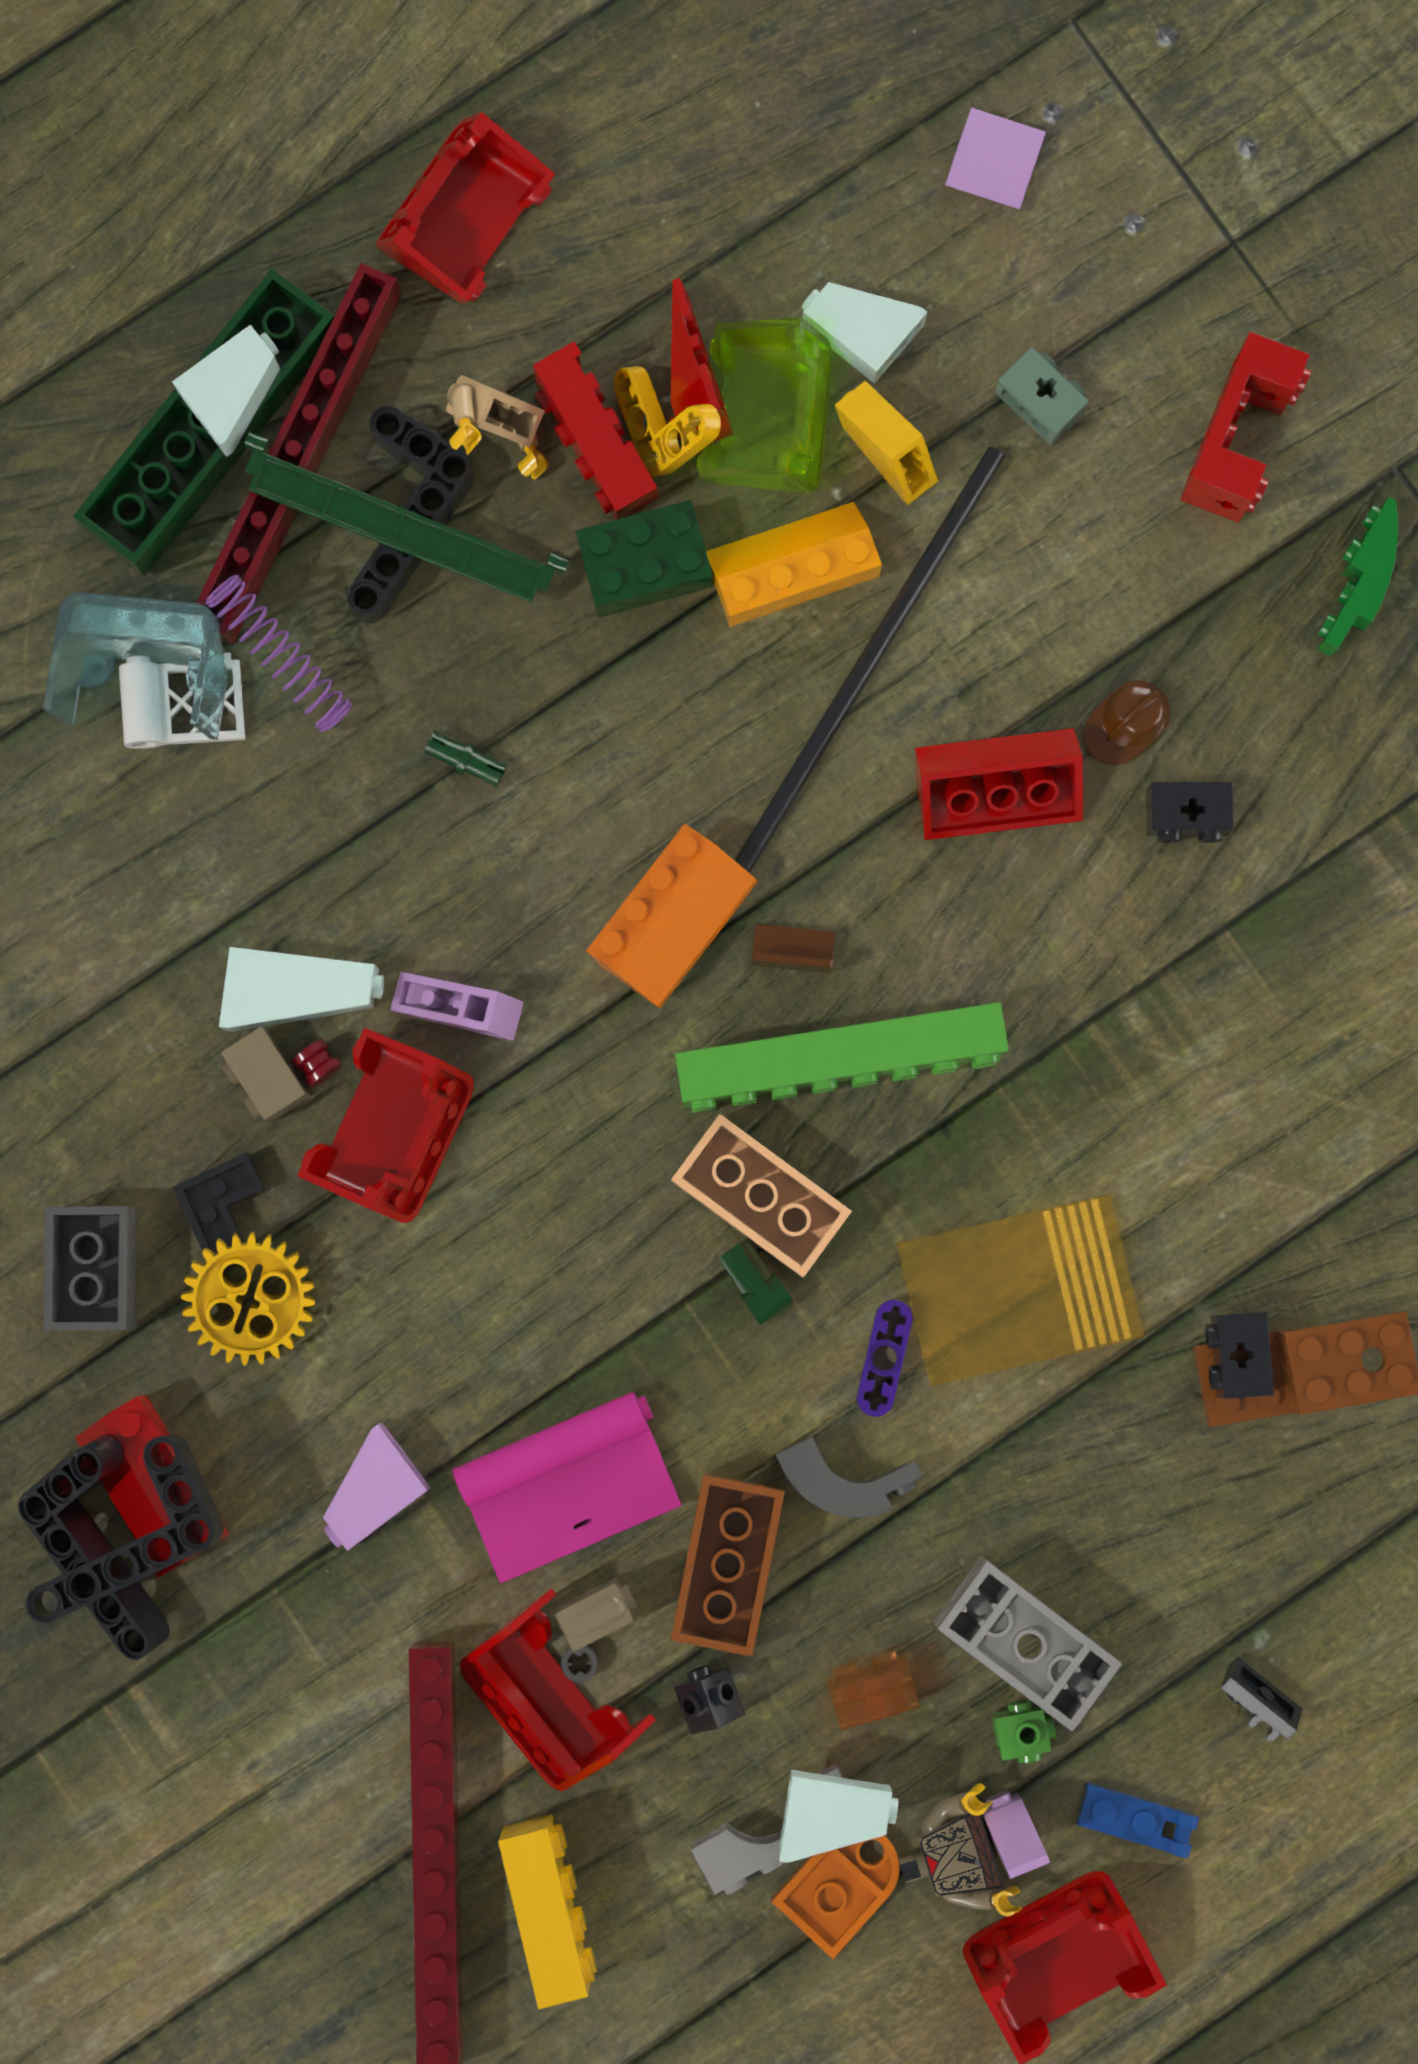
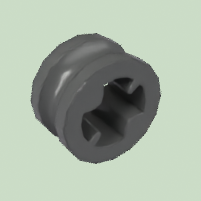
M590 1645L575 1652L569 1647L562 1657L561 1667L568 1679L581 1683L588 1681L594 1676L598 1668L599 1658L597 1652ZM584 1652L588 1654L591 1659L587 1661V1664L592 1665L590 1670L587 1672L583 1669L577 1672L572 1671L569 1667L573 1664V1661L569 1660L570 1655L574 1653L577 1656H581Z

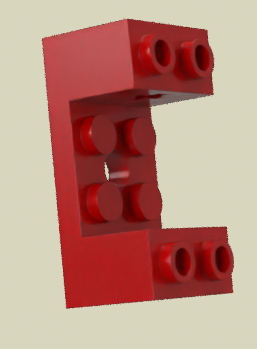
M1251 331L1248 333L1235 357L1179 499L1180 501L1239 523L1245 512L1253 513L1257 502L1261 501L1269 481L1262 478L1267 464L1228 450L1238 427L1234 424L1237 423L1247 403L1278 415L1282 414L1287 404L1294 406L1299 394L1303 393L1311 374V370L1305 368L1310 354Z

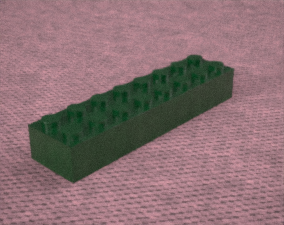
M271 268L194 364L199 363L249 325L253 327L259 336L265 332L279 350L275 358L280 371L234 452L226 457L175 388L76 511L73 518L83 530L145 576L248 448L244 446L248 433L251 431L259 434L307 374L335 316Z

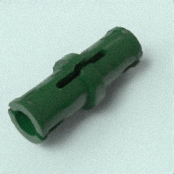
M436 730L433 731L432 739H429L424 754L456 767L455 772L461 775L466 772L492 784L493 787H498L500 778L503 777L507 768L506 763H501L476 751L475 745L468 743L465 746L440 734Z

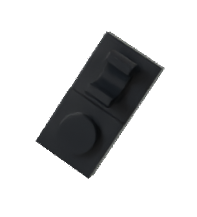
M1237 1657L1227 1667L1221 1688L1234 1703L1243 1705L1252 1713L1249 1721L1250 1727H1255L1261 1721H1265L1271 1726L1268 1729L1266 1740L1269 1742L1275 1740L1279 1733L1286 1739H1289L1297 1731L1303 1709L1242 1659Z

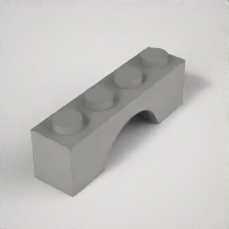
M836 1762L816 1773L844 1778ZM727 1822L691 1842V1851L715 1895L723 1890L726 1895L731 1894L748 1883L746 1877L759 1870H761L762 1874H767L784 1863L779 1862L778 1855L782 1830L769 1836H750L738 1831Z

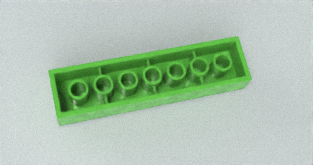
M1001 1002L680 1052L675 1053L683 1108L691 1107L692 1113H701L716 1110L717 1102L729 1100L732 1101V1107L755 1104L756 1096L771 1094L772 1101L796 1097L797 1090L811 1088L812 1094H822L836 1091L838 1083L850 1081L852 1088L876 1085L878 1077L891 1075L892 1082L915 1079L919 1075L920 1070L931 1069L932 1076L956 1072V1069H959V1064L971 1063L972 1069L992 1067L1000 1062V1058L1009 1049Z

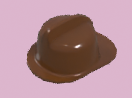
M1138 680L1127 682L1111 693L1093 710L1086 720L1083 734L1085 746L1090 754L1100 762L1110 765L1128 763L1139 756L1163 733L1169 724L1171 710L1169 701L1163 691L1152 683Z

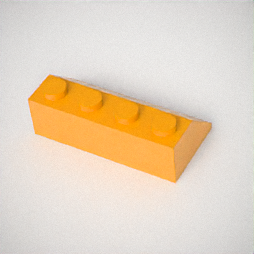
M854 502L706 551L713 581L729 627L878 578L882 568V563L869 527Z

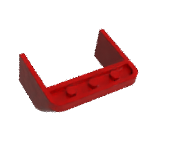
M551 1588L522 1609L465 1656L460 1662V1671L465 1681L544 1781L556 1790L565 1791L614 1761L656 1719L652 1714H649L631 1726L626 1715L616 1707L602 1705L595 1710L572 1680L565 1676L561 1666L544 1646L552 1638V1629L549 1618L540 1609L557 1595Z

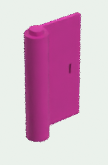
M632 1391L452 1469L458 1489L466 1505L471 1509L500 1584L682 1506L647 1421L654 1417L644 1395L637 1398L635 1392Z

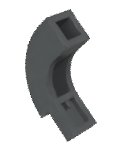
M812 1435L775 1453L786 1477L806 1500L829 1513L846 1517H869L893 1510L886 1494L893 1491L895 1497L903 1495L918 1487L915 1480L923 1477L916 1461L912 1459L869 1480L854 1481L845 1479L834 1473L826 1465Z

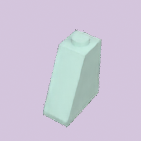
M830 282L827 283L821 292L815 289L802 305L804 310L802 325L874 384L924 327L927 311L922 307Z
M251 325L172 381L179 395L226 457L234 452L280 371L275 358L279 350L265 332L259 336Z
M791 1770L778 1853L779 1862L789 1863L886 1835L888 1823L895 1824L898 1798H892L890 1785Z

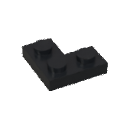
M248 1152L173 1187L201 1250L203 1251L204 1248H207L215 1254L218 1252L217 1239L220 1238L227 1246H231L233 1233H237L241 1242L246 1243L230 1210V1206L266 1190Z

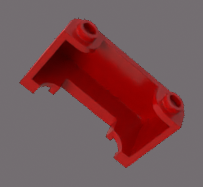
M483 112L463 119L449 134L382 231L375 246L388 257L458 302L467 303L469 300L474 302L486 287V282L483 281L485 272L482 269L523 209L530 207L533 203L538 207L545 201L552 190V187L548 184L555 173Z
M364 1027L352 1051L354 1065L358 1070L364 1072L363 1077L332 1145L319 1143L310 1148L303 1156L302 1166L297 1176L401 1223H408L418 1215L472 1097L474 1081L470 1074L439 1058Z
M1101 1871L1084 1874L1023 1907L1021 1911L1014 1915L1005 1917L968 1938L962 1949L963 1957L978 1989L1019 2064H1024L1040 2056L1050 2045L1051 2034L1046 2024L1120 1985L1127 1997L1133 1999L1149 1997L1167 1986L1139 1928L1113 1881L1107 1873Z

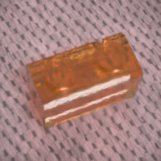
M889 1651L873 1656L871 1658L872 1665L857 1669L856 1663H848L832 1669L833 1676L826 1678V1682L841 1731L920 1708L909 1666L904 1655L896 1657L895 1651Z

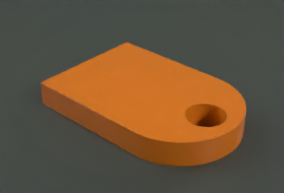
M886 1835L870 1839L878 1841L883 1846V1854L879 1860L867 1862L861 1858L860 1848L866 1841L810 1856L771 1898V1902L832 1959L837 1956L895 1889L899 1878V1860L895 1847Z

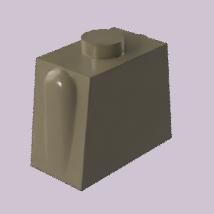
M616 1577L559 1605L555 1616L572 1651L575 1652L633 1622L635 1614L632 1609L638 1607L628 1584L621 1587Z

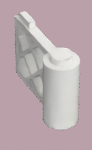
M231 653L207 654V661L165 664L153 663L148 656H131L126 658L125 664L119 666L125 747L148 749L169 744L245 740L240 660H232ZM232 670L233 685L223 696L219 695L205 683L215 671ZM194 672L206 673L200 678ZM186 673L196 684L181 699L169 689L168 674ZM201 687L218 701L204 717L187 704ZM233 693L235 707L227 701ZM170 697L177 702V705L172 710L170 709ZM223 705L236 716L237 730L219 731L208 721ZM182 707L199 721L190 733L172 734L171 720ZM203 726H205V727H206L208 730H210L211 732H199V731L203 728Z

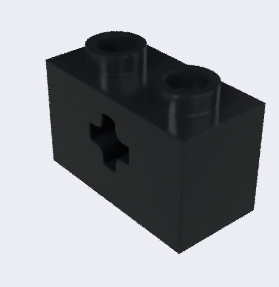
M1151 782L1146 788L1147 837L1158 836V842L1160 843L1181 842L1182 836H1198V842L1202 843L1221 842L1222 836H1227L1234 830L1233 782ZM1187 805H1190L1191 812L1198 813L1192 821H1189L1187 814H1181V811Z
M1267 1312L1210 1315L1211 1324H1206L1205 1338L1207 1348L1213 1349L1215 1365L1209 1366V1384L1211 1390H1217V1398L1273 1396ZM1237 1345L1239 1350L1246 1351V1358L1240 1359L1239 1367L1237 1361L1230 1360L1229 1353L1236 1351Z

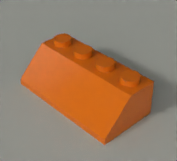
M684 824L591 943L586 952L602 968L660 1009L758 881L716 844Z

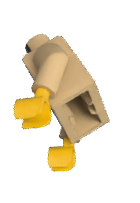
M461 375L458 377L457 382L450 387L447 394L449 401L446 407L447 413L454 416V422L459 427L449 440L451 447L457 450L463 445L466 449V454L469 455L482 438L481 433L476 427L518 443L520 450L527 454L517 464L520 472L525 477L531 475L532 479H537L548 467L547 459L536 450L539 446L536 431L545 410Z

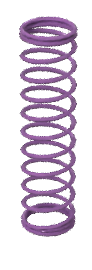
M233 575L208 596L205 605H208V608H213L241 585L233 599L217 614V618H220L242 601L253 597L246 609L228 627V630H232L250 615L264 609L258 620L239 639V642H243L258 629L274 622L270 631L250 651V654L253 655L269 641L285 634L278 647L261 663V667H264L283 651L296 646L290 658L272 675V679H275L294 663L307 658L301 670L283 687L282 691H286L292 684L308 673L318 670L311 683L293 700V703H297L305 694L317 686L329 682L322 695L304 711V715H307L324 700L339 694L337 701L331 709L315 723V727L319 729V732L329 730L350 711L352 702H349L350 699L341 701L343 697L342 691H333L327 694L332 686V679H323L316 682L320 677L321 667H312L306 670L310 663V655H301L295 658L300 649L299 643L293 642L284 646L289 637V631L282 630L272 635L278 625V619L271 618L261 623L267 613V606H259L249 611L255 603L256 594H248L238 599L245 588V582L238 578L239 575Z

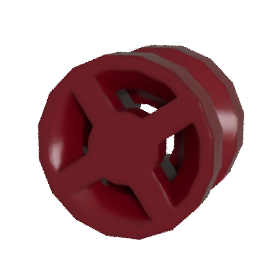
M324 1039L312 1043L291 1061L295 1069L302 1070L306 1075L305 1082L311 1089L326 1081L343 1065L338 1058L332 1057L329 1054L328 1044Z

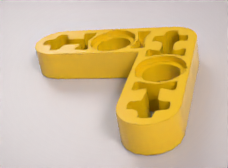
M633 366L620 368L615 373L614 391L633 445L651 477L672 474L719 435L721 420L717 409L713 405L702 404L687 407L666 424L647 371L643 367ZM644 413L647 418V430L645 429L643 422ZM678 432L680 433L682 439L681 450L678 445Z

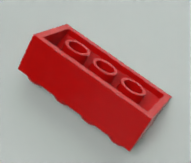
M1074 728L914 748L916 783L924 840L1083 821V755Z
M147 1395L136 1396L99 1419L75 1437L80 1447L102 1435L114 1437L121 1444L124 1452L123 1463L101 1483L135 1540L171 1523L143 1460L144 1448L150 1440L170 1434ZM162 1443L158 1450L161 1462L170 1465L175 1457L174 1449L167 1443ZM179 1481L175 1488V1494L178 1500L188 1503L192 1497V1490L186 1482ZM196 1519L192 1526L193 1535L200 1541H206L209 1537V1528L204 1521ZM224 1524L223 1535L220 1540L229 1535ZM158 1537L154 1546L155 1552L159 1557L168 1559L171 1554L170 1543L166 1539ZM200 1552L156 1572L155 1575L157 1578H160Z

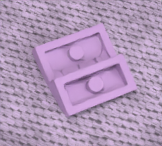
M971 108L945 185L1020 210L1046 132Z

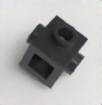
M710 1665L698 1667L687 1673L689 1680L674 1687L691 1735L718 1729L746 1714L729 1667L713 1671Z

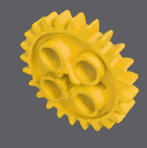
M250 1232L247 1243H242L237 1233H233L231 1246H227L222 1239H217L218 1252L215 1254L211 1250L204 1248L202 1254L206 1263L193 1261L191 1267L198 1273V1276L188 1275L184 1279L187 1285L194 1288L181 1294V1299L192 1302V1305L183 1309L182 1315L187 1317L195 1316V1320L188 1326V1331L192 1332L201 1329L203 1333L200 1335L197 1344L200 1346L210 1340L213 1343L210 1353L212 1356L221 1349L226 1350L227 1363L233 1359L235 1354L241 1355L243 1366L247 1365L249 1356L254 1354L258 1362L264 1364L265 1352L270 1351L276 1359L280 1358V1344L292 1350L294 1342L290 1335L292 1333L302 1337L305 1335V1330L299 1324V1321H312V1314L303 1309V1307L315 1305V1298L304 1295L305 1292L314 1288V1282L301 1280L309 1272L308 1266L298 1268L294 1266L299 1258V1253L295 1252L286 1257L284 1255L286 1242L283 1241L275 1249L270 1247L271 1235L269 1234L264 1238L262 1244L256 1243L254 1232ZM230 1264H239L245 1268L247 1276L241 1282H231L225 1277L224 1269ZM257 1264H260L263 1269L254 1295V1299L259 1302H252L250 1304L243 1329L237 1333L234 1328L243 1299L238 1295L242 1296L247 1293L254 1268ZM271 1276H278L284 1280L286 1288L280 1294H269L263 1287L264 1280ZM220 1302L227 1303L233 1308L234 1315L229 1320L219 1321L211 1313L212 1306ZM257 1315H266L272 1320L273 1327L268 1332L258 1333L253 1330L250 1321Z

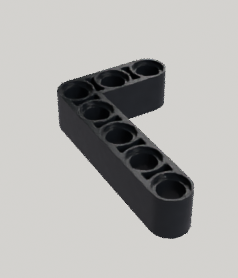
M393 406L377 408L370 418V429L377 445L424 476L403 509L446 525L475 480V473L469 455L460 448L457 450L453 449L448 440ZM388 422L399 424L398 431L392 435L380 433L381 427ZM421 443H427L433 447L431 452L424 457H418L412 453L414 448ZM460 464L466 468L465 472L458 478H450L445 473L451 465ZM430 497H440L444 500L442 506L435 511H429L423 507L425 501ZM379 543L348 590L347 601L354 616L366 624L380 621L422 560ZM394 561L399 564L398 571L392 576H383L379 573L381 566L386 562ZM373 594L377 596L376 604L372 608L361 609L357 607V603L363 595Z
M176 1434L156 1437L147 1443L143 1451L144 1464L171 1523L35 1587L29 1592L25 1603L26 1611L33 1620L40 1623L52 1622L205 1550L220 1540L224 1529L222 1519L184 1438ZM162 1443H167L174 1449L175 1457L170 1465L164 1464L159 1459L158 1450ZM179 1481H184L191 1487L192 1497L188 1503H183L176 1497L175 1488ZM196 1519L204 1521L209 1528V1537L206 1541H200L193 1535L192 1526ZM158 1537L164 1538L170 1543L171 1554L168 1559L159 1557L155 1552L154 1546ZM120 1555L130 1558L133 1563V1572L130 1577L122 1575L118 1570L117 1561ZM83 1573L89 1574L95 1581L93 1594L85 1593L80 1587V1577ZM45 1591L51 1592L57 1598L55 1612H50L43 1606L42 1597Z
M102 1435L73 1451L19 1499L18 1510L21 1518L62 1574L115 1550L80 1503L84 1496L116 1471L123 1463V1448L114 1437L109 1435ZM119 1557L117 1561L119 1572L124 1576L130 1577L132 1574L131 1570L123 1559ZM83 1573L80 1577V1587L85 1593L93 1594L95 1581L92 1576ZM139 1581L86 1605L117 1649L130 1660H139L163 1644L169 1637L170 1629L165 1616Z

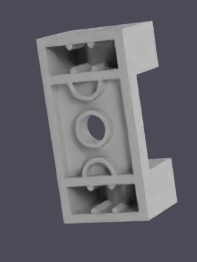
M983 1556L979 1558L933 1621L939 1631L1072 1732L1122 1665L1112 1654L1056 1614ZM1034 1634L1040 1639V1650L1035 1656L1024 1657L1019 1654L1017 1644L1023 1635Z

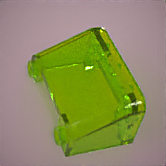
M802 317L715 323L714 337L710 342V354L717 365L725 371L722 399L734 434L718 440V444L707 445L699 454L697 460L699 478L709 484L794 493H814L819 487L833 362L830 342Z

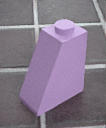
M383 1423L371 1429L323 1516V1519L328 1524L324 1527V1531L336 1547L339 1548L343 1545L347 1551L431 1489Z

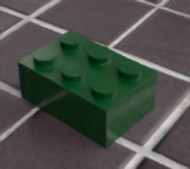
M692 500L575 531L598 618L713 587V575Z

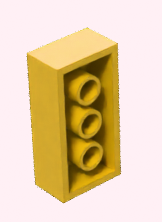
M552 1814L506 1825L501 1832L498 1843L538 2010L588 1997L590 1983L595 1982L594 1973L597 1972L592 1947L584 1948L583 1940H585L584 1931H587L582 1906L574 1907V1890L577 1889L572 1865L565 1866L563 1856H565L564 1849L567 1848L563 1826L561 1823L554 1824Z

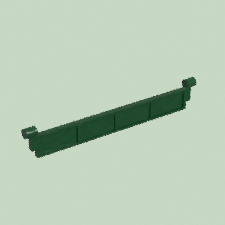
M251 431L248 433L244 446L253 449L245 473L253 476L249 491L529 603H532L537 589L547 593L555 570L565 574L570 561L567 557L551 551L547 564L544 565L265 454L269 439Z

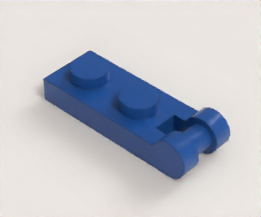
M1087 1782L1076 1824L1160 1849L1179 1857L1189 1858L1192 1845L1189 1844L1192 1829L1197 1830L1200 1817L1190 1812ZM1165 1821L1176 1824L1173 1838L1162 1835Z

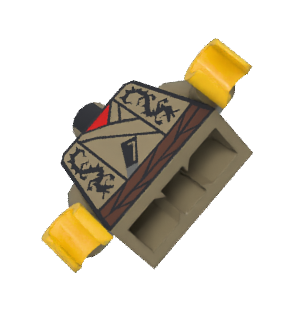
M979 1783L968 1793L963 1792L939 1800L922 1820L921 1829L916 1832L922 1852L901 1858L899 1863L906 1883L930 1876L936 1896H942L947 1902L976 1910H997L1001 1915L1008 1917L1023 1909L1022 1906L1016 1907L1011 1905L1008 1900V1896L1019 1894L1020 1889L1017 1886H1010L1001 1892L997 1889L1003 1887L981 1816L993 1802L982 1803L977 1799L976 1795L985 1789V1786Z

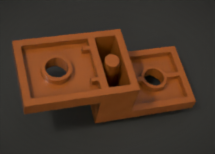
M1407 1311L1322 1326L1310 1325L1270 1332L1273 1396L1217 1398V1390H1211L1209 1384V1366L1215 1365L1213 1349H1208L1206 1344L1192 1346L1207 1427L1289 1413L1303 1415L1418 1395V1367ZM1237 1345L1236 1351L1229 1353L1230 1360L1237 1361L1239 1367L1240 1359L1246 1358V1351L1239 1350ZM1371 1347L1376 1348L1383 1358L1381 1366L1373 1372L1366 1370L1361 1360L1364 1351Z

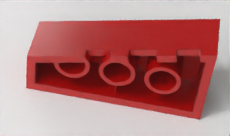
M575 341L533 364L538 392L534 393V397L539 407L545 410L544 414L546 415L551 412L558 425L554 427V430L565 448L571 445L578 458L574 460V463L585 481L592 479L597 487L598 492L594 493V496L604 514L612 512L616 520L625 518L657 500L658 488L633 443L630 440L625 442L622 438L625 432L613 408H604L602 405L605 400L594 374L590 372L584 375L580 361L582 353Z

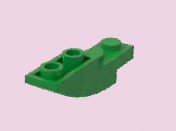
M1388 497L1380 507L1373 504L1362 522V526L1367 528L1361 541L1354 538L1342 557L1343 560L1348 562L1342 575L1351 580L1347 581L1337 598V601L1342 603L1336 616L1329 613L1317 633L1323 637L1317 650L1330 657L1340 647L1352 625L1364 631L1373 622L1383 602L1391 580L1398 543L1396 500Z

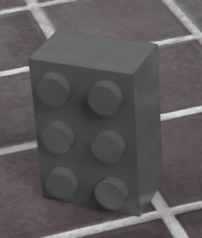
M130 1206L45 1207L44 1331L136 1330L137 1208Z

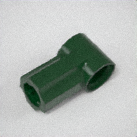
M748 1238L719 1257L723 1267L741 1290L742 1294L740 1296L760 1325L794 1303L774 1272L771 1274Z

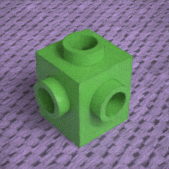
M1031 1700L1014 1701L1007 1704L1008 1710L991 1713L998 1754L1002 1761L1018 1758V1763H1031L1042 1760V1753L1052 1751L1050 1740L1056 1739L1053 1718L1049 1714L1044 1715V1710L1038 1705H1032ZM1030 1727V1731L1026 1735H1020L1023 1728Z

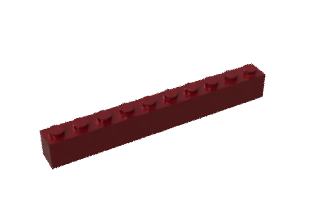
M360 263L268 455L316 474L402 296L397 278ZM249 492L189 617V620L198 631L231 646L234 645L246 619L232 630H228V627L246 609L253 597L242 601L220 618H217V614L233 599L241 585L213 608H208V605H205V601L215 589L233 575H239L238 578L245 582V588L238 599L248 594H256L257 597L298 512L297 510Z
M455 1642L413 1643L408 1650L416 2064H463Z

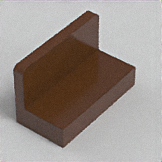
M756 924L751 965L831 973L834 961L836 932Z

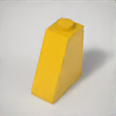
M866 381L854 390L847 392L835 404L843 429L907 505L938 482L923 435Z

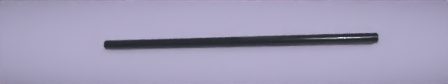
M988 447L736 856L734 861L750 873L1005 459V455L999 450Z

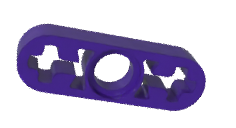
M899 1300L885 1301L876 1310L856 1395L857 1404L865 1414L873 1417L886 1414L893 1406L910 1334L912 1312L904 1302ZM893 1306L898 1307L899 1315L905 1317L904 1324H897L893 1336L902 1337L900 1345L890 1340H876L878 1331L883 1334L887 1333L888 1322L882 1320V1315L884 1312H891ZM888 1346L894 1350L896 1362L892 1368L880 1370L874 1365L872 1357L878 1347ZM869 1371L883 1377L892 1376L891 1385L882 1381L880 1392L887 1398L885 1404L880 1403L877 1405L876 1410L870 1409V1402L864 1399L865 1391L872 1392L876 1381L875 1379L867 1380Z

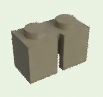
M263 1026L221 1052L226 1063L221 1065L224 1073L234 1086L238 1083L242 1085L248 1095L243 1101L255 1119L262 1116L264 1121L271 1123L311 1097L292 1066H288L285 1062L287 1059L270 1032Z

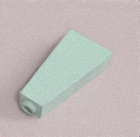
M230 947L219 1027L225 1031L235 1032L261 1026L265 1027L373 1009L375 999H381L383 995L384 975H378L379 968L375 964Z

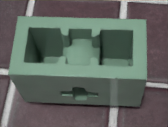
M1031 347L998 380L995 393L1052 446L1084 414L1089 401L1085 398L1086 393L1077 382L1072 379L1067 381L1057 371L1058 367L1049 355L1044 352L1039 354ZM1046 390L1051 392V396L1045 395L1042 398L1037 395L1038 391L1040 393Z

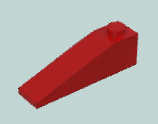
M679 277L672 280L671 405L675 416L670 417L669 422L687 407L702 404L713 405L717 409L721 420L719 435L714 440L717 441L734 433L687 290ZM678 432V440H680V439H681V435H680V433Z

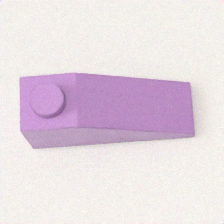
M400 972L390 1010L471 1032L514 1041L524 1002L498 991Z
M1003 1791L987 1798L986 1802L992 1801L993 1804L982 1815L1010 1879L1050 1863L1018 1792L1010 1795L1009 1791Z

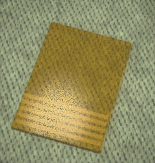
M1110 1194L897 1243L903 1269L902 1276L906 1282L922 1349L921 1356L924 1358L930 1386L1144 1337L1138 1312V1303L1135 1300L1118 1230L1119 1224L1116 1222Z

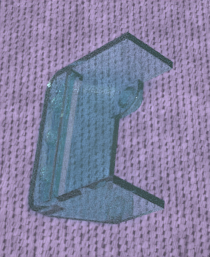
M82 592L73 593L64 599L58 614L43 704L44 710L65 724L74 725L80 687L97 688L106 684L113 674L115 659L126 660V658L131 656H148L151 662L188 666L187 685L191 692L194 693L190 724L208 738L218 740L228 676L218 619L210 609L199 603Z

